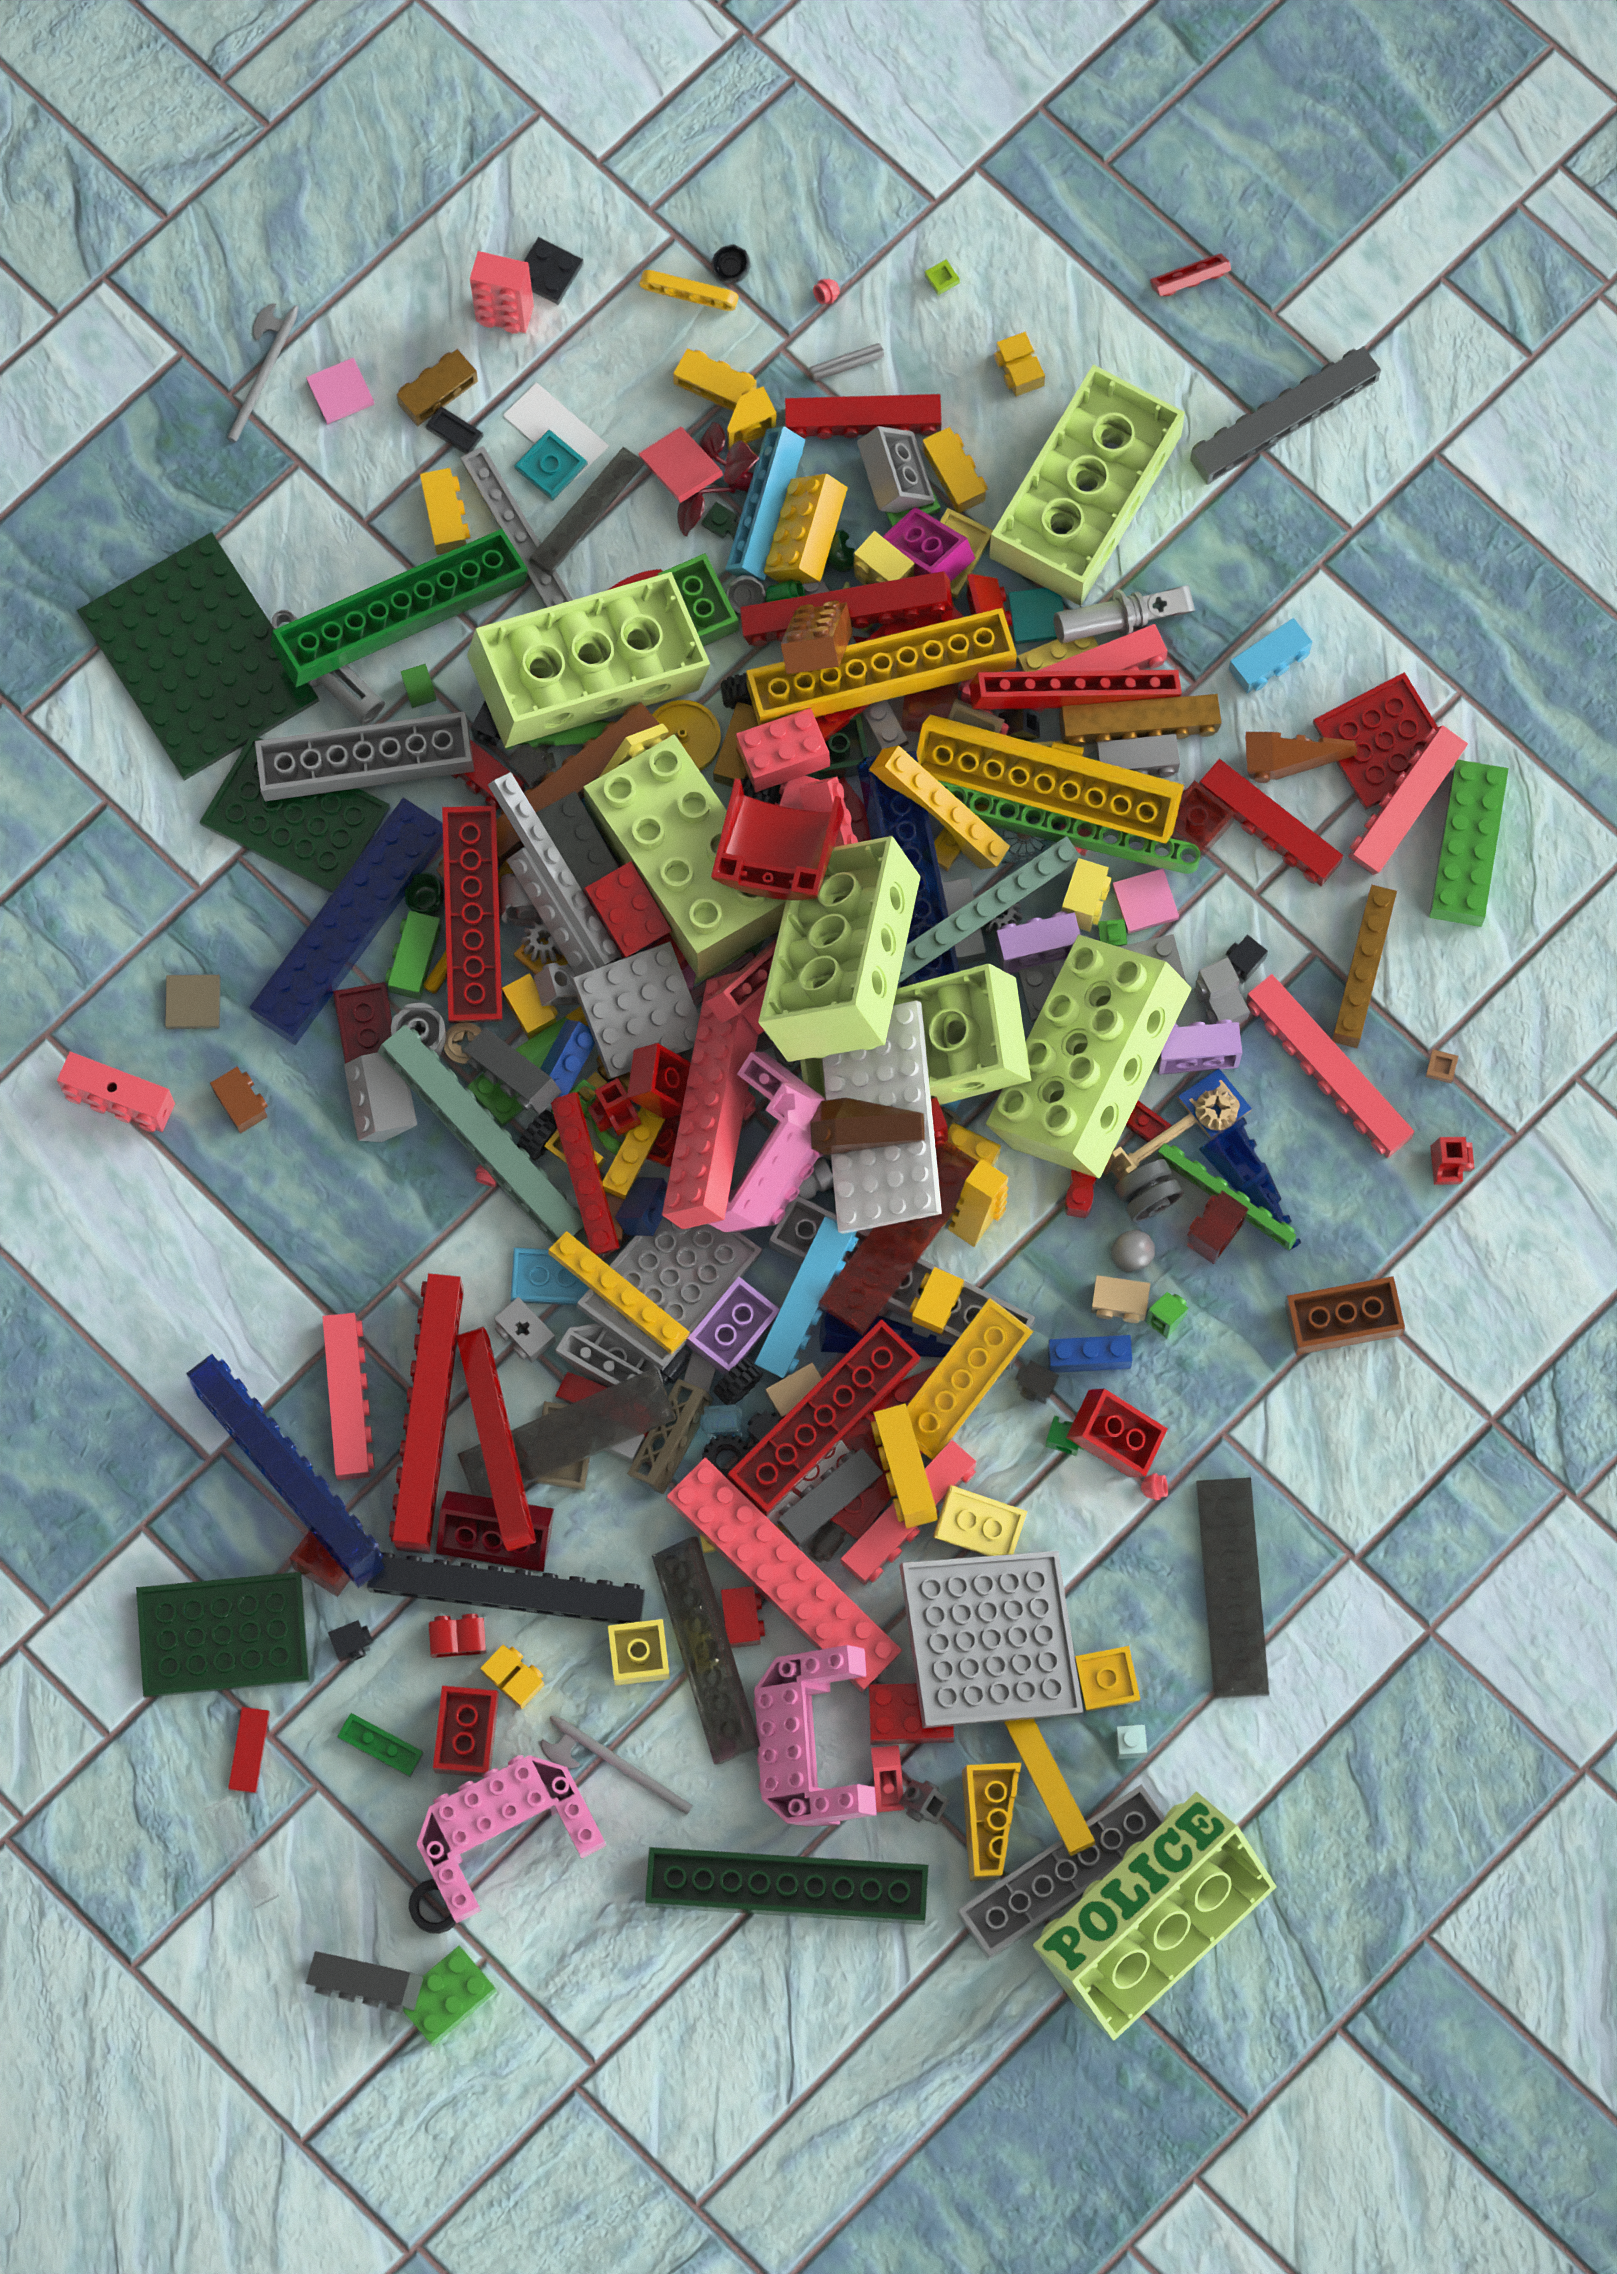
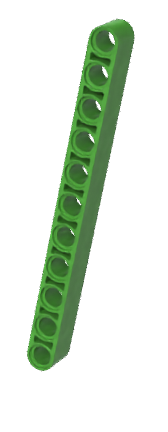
M938 781L955 797L960 798L968 809L989 826L1054 842H1059L1067 836L1074 847L1184 874L1194 873L1199 867L1200 851L1192 843L1170 838L1165 844L969 788ZM985 804L989 808L981 812L976 810L975 806ZM1010 810L1014 815L1010 818H1005L1001 815V812ZM1035 816L1040 821L1037 824H1030L1026 819ZM1062 823L1066 827L1061 831H1057L1052 828V825ZM1088 829L1091 835L1082 837L1078 834V831ZM1112 835L1117 838V841L1115 843H1107L1104 841V838ZM1132 842H1139L1143 847L1139 850H1134L1129 845ZM1159 848H1164L1169 854L1159 856L1155 851ZM1189 854L1192 855L1195 858V860L1193 862L1187 863L1184 862L1181 859V857L1183 855Z

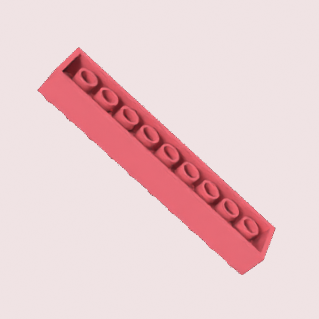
M738 972L706 981L662 1216L681 1229L724 1220L749 1088V1083L737 1075L749 1054L755 1052L758 1033L742 1013L721 1024L706 1004V1001Z
M706 1457L666 1496V1501L817 1650L845 1645L865 1650L866 1677L848 1679L861 1693L901 1654L902 1649Z

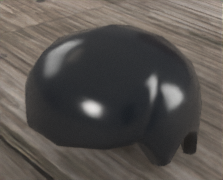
M735 244L721 247L714 254L711 263L714 275L720 281L728 284L741 282L748 275L751 267L750 257L746 250Z

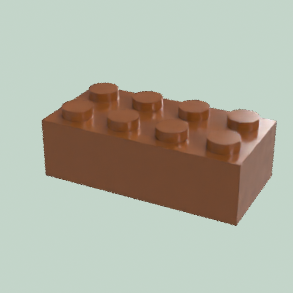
M829 601L824 603V606L818 607L807 604L795 610L781 642L787 674L839 667L853 633L847 602Z
M1394 1276L1288 1295L1285 1300V1308L1296 1355L1402 1336L1405 1330Z

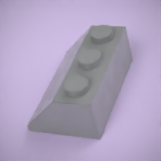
M878 426L857 441L860 456L863 459L867 478L879 511L898 513L913 509L914 507L931 504L935 501L912 431Z
M379 1053L362 1055L344 1064L358 1141L384 1142L417 1125L410 1087Z

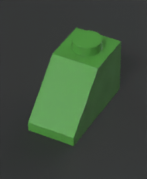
M1166 1292L1149 1309L1146 1323L1168 1339L1188 1313L1189 1308L1186 1306V1301L1177 1294L1172 1296L1169 1292Z

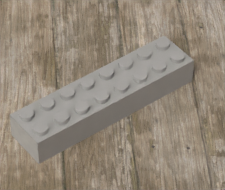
M465 711L255 741L260 789L265 801L475 772L469 724Z
M1141 1784L1086 1822L1096 1845L1070 1856L1062 1839L958 1909L957 1915L984 1955L990 1960L1081 1898L1091 1883L1106 1877L1123 1861L1126 1851L1133 1844L1144 1841L1164 1822L1165 1817Z

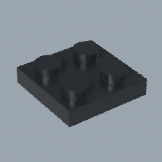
M540 237L537 238L524 262L529 264L532 292L557 305L561 302L584 264L582 258Z

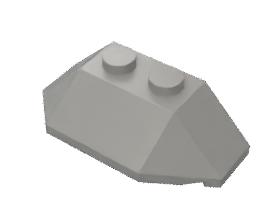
M598 1323L570 1327L555 1350L559 1356L582 1375L637 1403L649 1406L663 1384L662 1376L657 1366Z

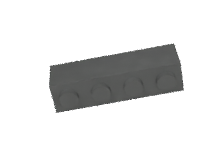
M486 1027L463 1049L469 1058L467 1063L477 1073L483 1071L484 1077L494 1086L497 1083L500 1084V1089L510 1098L513 1096L517 1097L516 1101L527 1111L531 1108L540 1115L561 1093L559 1087L548 1074Z
M862 1448L858 1452H855L853 1449L841 1459L843 1464L835 1470L833 1467L828 1469L820 1476L823 1481L815 1488L812 1484L799 1494L802 1498L795 1505L789 1502L778 1512L781 1517L778 1518L777 1523L797 1546H800L882 1476L883 1472Z
M315 1951L306 1984L314 1987V1993L331 1997V1993L339 1994L338 1998L345 2001L355 2002V1998L363 1999L362 2004L378 2008L379 2003L387 2005V2010L402 2013L403 2009L414 2011L423 1978L411 1972Z

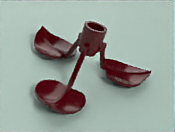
M717 422L711 423L710 427L705 431L699 446L712 460L715 459L725 466L724 481L729 487L703 488L682 503H679L677 511L678 525L682 534L688 537L690 530L695 527L703 514L705 500L702 495L704 493L716 492L735 493L736 489L748 493L753 473L748 470L759 460V457L743 441H737L733 444L727 454L726 461L720 458L718 453L725 445V433L722 426Z

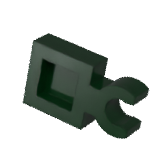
M718 502L714 503L701 522L703 527L724 539L727 533L730 534L733 541L739 524L736 523L738 515Z

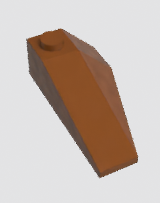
M1246 732L1245 735L1247 771L1250 779L1259 783L1278 780L1357 755V747L1355 741L1323 737L1319 738L1318 742L1305 738L1306 735H1296V738L1293 739L1281 738V733Z

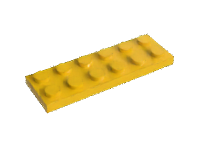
M991 1298L988 1299L907 1406L918 1448L932 1460L947 1446L1034 1332Z

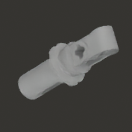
M1189 585L1147 596H1142L1140 592H1133L1131 595L1126 596L1124 592L1117 589L1114 590L1111 601L1054 613L1053 622L1059 642L1066 643L1117 630L1121 636L1132 633L1133 628L1138 627L1141 629L1147 627L1150 620L1194 612L1195 608ZM1152 604H1159L1160 609H1153Z
M279 610L272 617L273 629L279 628V625L283 622L290 623L297 620V618L288 610ZM348 665L308 682L310 686L314 687L322 684L363 725L376 718L385 705V702ZM332 674H337L362 700L359 702Z

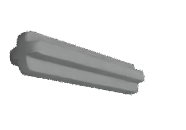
M876 343L811 366L810 374L814 381H818L883 358L884 351L881 344Z

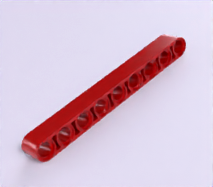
M480 1327L457 1335V1342L501 1537L507 1551L510 1552L534 1544L536 1539L490 1338L486 1329Z

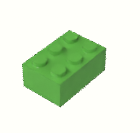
M706 553L658 573L659 576L672 572L703 646L739 631L738 618Z
M458 1945L422 1976L423 1981L414 2011L403 2009V2012L434 2047L493 1996L497 1990L460 1945Z

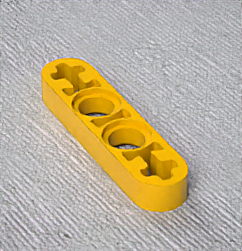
M644 270L639 282L640 287L647 291L725 311L735 310L739 298L735 292L728 289L653 270Z

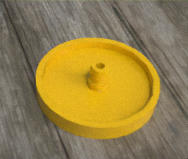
M676 700L662 705L652 714L659 724L663 723L669 731L664 740L675 734L699 771H702L713 762L719 752L721 733L717 719L708 708L694 701Z

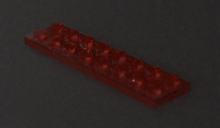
M948 1141L944 1142V1146L936 1149L942 1214L874 1227L818 1303L819 1307L861 1335L866 1333L957 1209V1202L961 1198L960 1194L965 1180L978 1163L977 1160Z

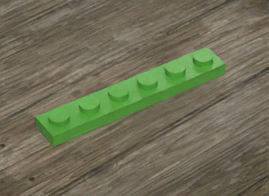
M1164 1143L1158 1150V1160H1166L1171 1169L1288 1251L1295 1244L1296 1234H1294L1295 1231L1285 1222L1278 1223L1272 1218V1214L1267 1209L1261 1206L1257 1208L1250 1203L1251 1200L1240 1191L1236 1193L1228 1188L1229 1185L1224 1179L1208 1174L1206 1172L1207 1169L1201 1163L1195 1160L1191 1162L1185 1158V1154L1181 1149L1174 1145L1170 1147Z

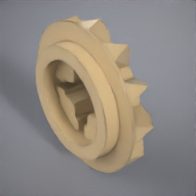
M467 1022L452 1026L446 1032L444 1050L447 1056L452 1061L462 1065L466 1064L469 1058L466 1053H463L461 1046L457 1045V1043L463 1042L465 1034H467L470 1043L482 1030L478 1026Z
M1216 1088L1211 1091H1205L1198 1098L1195 1105V1113L1202 1125L1211 1130L1218 1131L1229 1128L1235 1122L1238 1108L1235 1098L1229 1096L1227 1091H1218ZM1215 1101H1217L1220 1108L1225 1109L1221 1110L1218 1118L1216 1111L1211 1109Z

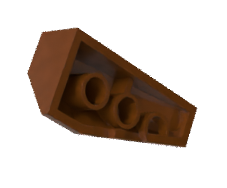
M851 1098L821 1101L810 1122L811 1149L824 1155L925 1141L923 1113Z

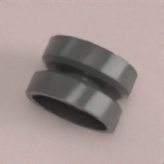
M1159 1159L1150 1162L1128 1174L1115 1185L1114 1190L1122 1202H1129L1126 1211L1133 1222H1139L1158 1214L1183 1196L1184 1191L1178 1181L1174 1179L1168 1180L1172 1170L1166 1160Z

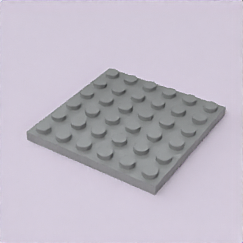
M1058 1551L906 1562L899 1565L923 1728L1071 1716L1083 1713Z

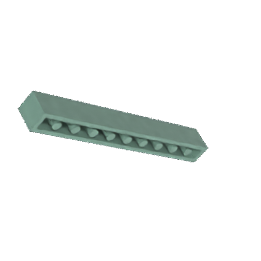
M1066 836L906 945L898 984L1077 862L1078 858L1081 859L1082 857L1069 838Z
M404 1025L382 1043L378 1053L553 1244L566 1231L575 1237L583 1230L584 1224L580 1210L577 1207L573 1208L567 1202L565 1193L560 1188H555L548 1181L549 1177L546 1172L540 1167L536 1168L530 1161L529 1154L523 1148H518L513 1143L510 1133L505 1128H500L493 1121L494 1117L491 1112L486 1108L482 1109L475 1101V1095L468 1088L464 1089L459 1084L456 1074L451 1069H446L439 1062L440 1058L437 1053L431 1048H426L421 1042L422 1039L417 1031L412 1028L409 1029Z

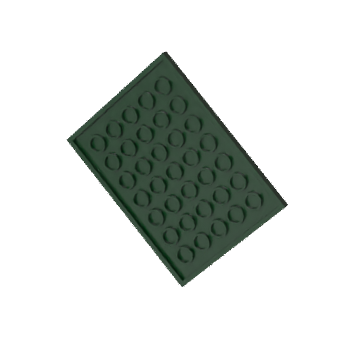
M212 532L77 610L80 618L184 781L246 745L251 734L260 737L319 702V697L308 682L298 687H295L270 646L272 630H274L272 624Z

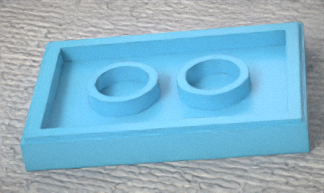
M514 1248L511 1302L519 1297L524 1303L577 1305L590 1288L548 1254L549 1249Z

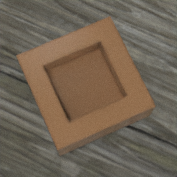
M1433 1049L1425 1077L1451 1084L1459 1056Z

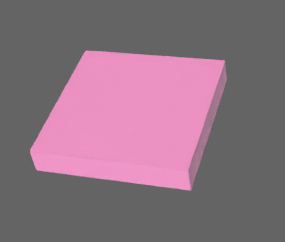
M354 357L306 377L327 424L375 405Z
M1164 869L1113 882L1112 886L1122 917L1125 920L1128 934L1179 920V914Z

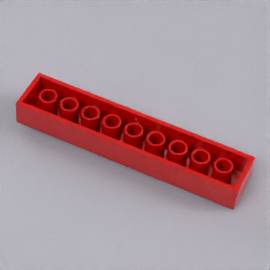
M428 1273L427 1281H422L421 1297H423L424 1308L419 1307L417 1323L419 1324L420 1334H415L414 1339L417 1361L412 1360L410 1376L412 1377L413 1387H408L407 1403H409L410 1413H405L403 1430H405L406 1440H401L400 1456L402 1457L403 1466L397 1468L396 1483H398L399 1494H394L392 1505L396 1518L395 1521H390L389 1537H391V1542H394L397 1551L430 1554L457 1348V1335L459 1333L464 1295L463 1283L459 1276Z

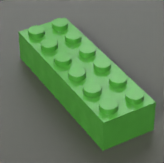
M1457 760L1455 762L1429 918L1482 927L1486 916L1509 768L1464 760Z

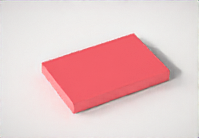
M682 426L638 453L641 461L680 503L723 476L722 470Z

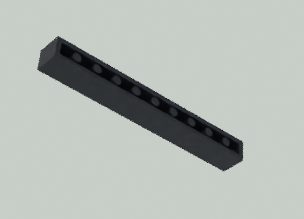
M379 1552V1556L372 1555L367 1583V1589L370 1593L615 1624L642 1622L645 1589H640L638 1584L624 1583V1587L614 1586L613 1582L608 1580H597L596 1583L585 1582V1578L570 1576L569 1580L558 1579L559 1575L553 1573H542V1576H534L528 1570L516 1569L515 1573L504 1572V1568L498 1566H488V1569H479L476 1564L462 1562L460 1566L449 1565L450 1562L443 1559H433V1563L423 1562V1558L409 1555L406 1556V1559L395 1558V1554L388 1552Z

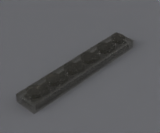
M622 447L530 556L529 562L551 576L643 467L644 461L625 447Z

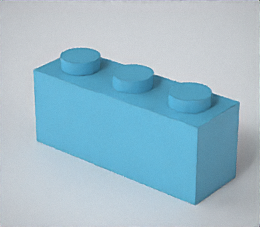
M1293 617L1230 660L1228 670L1247 694L1252 690L1259 691L1268 683V679L1274 675L1279 677L1289 669L1290 664L1295 661L1299 663L1310 655L1309 651L1311 650L1312 640Z

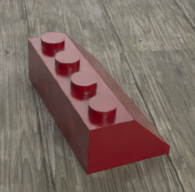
M446 1490L440 1508L436 1554L544 1572L552 1532L554 1509L528 1504L536 1542L509 1552L501 1537L493 1498Z

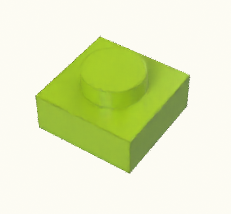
M947 259L926 270L924 274L937 295L960 284V278Z

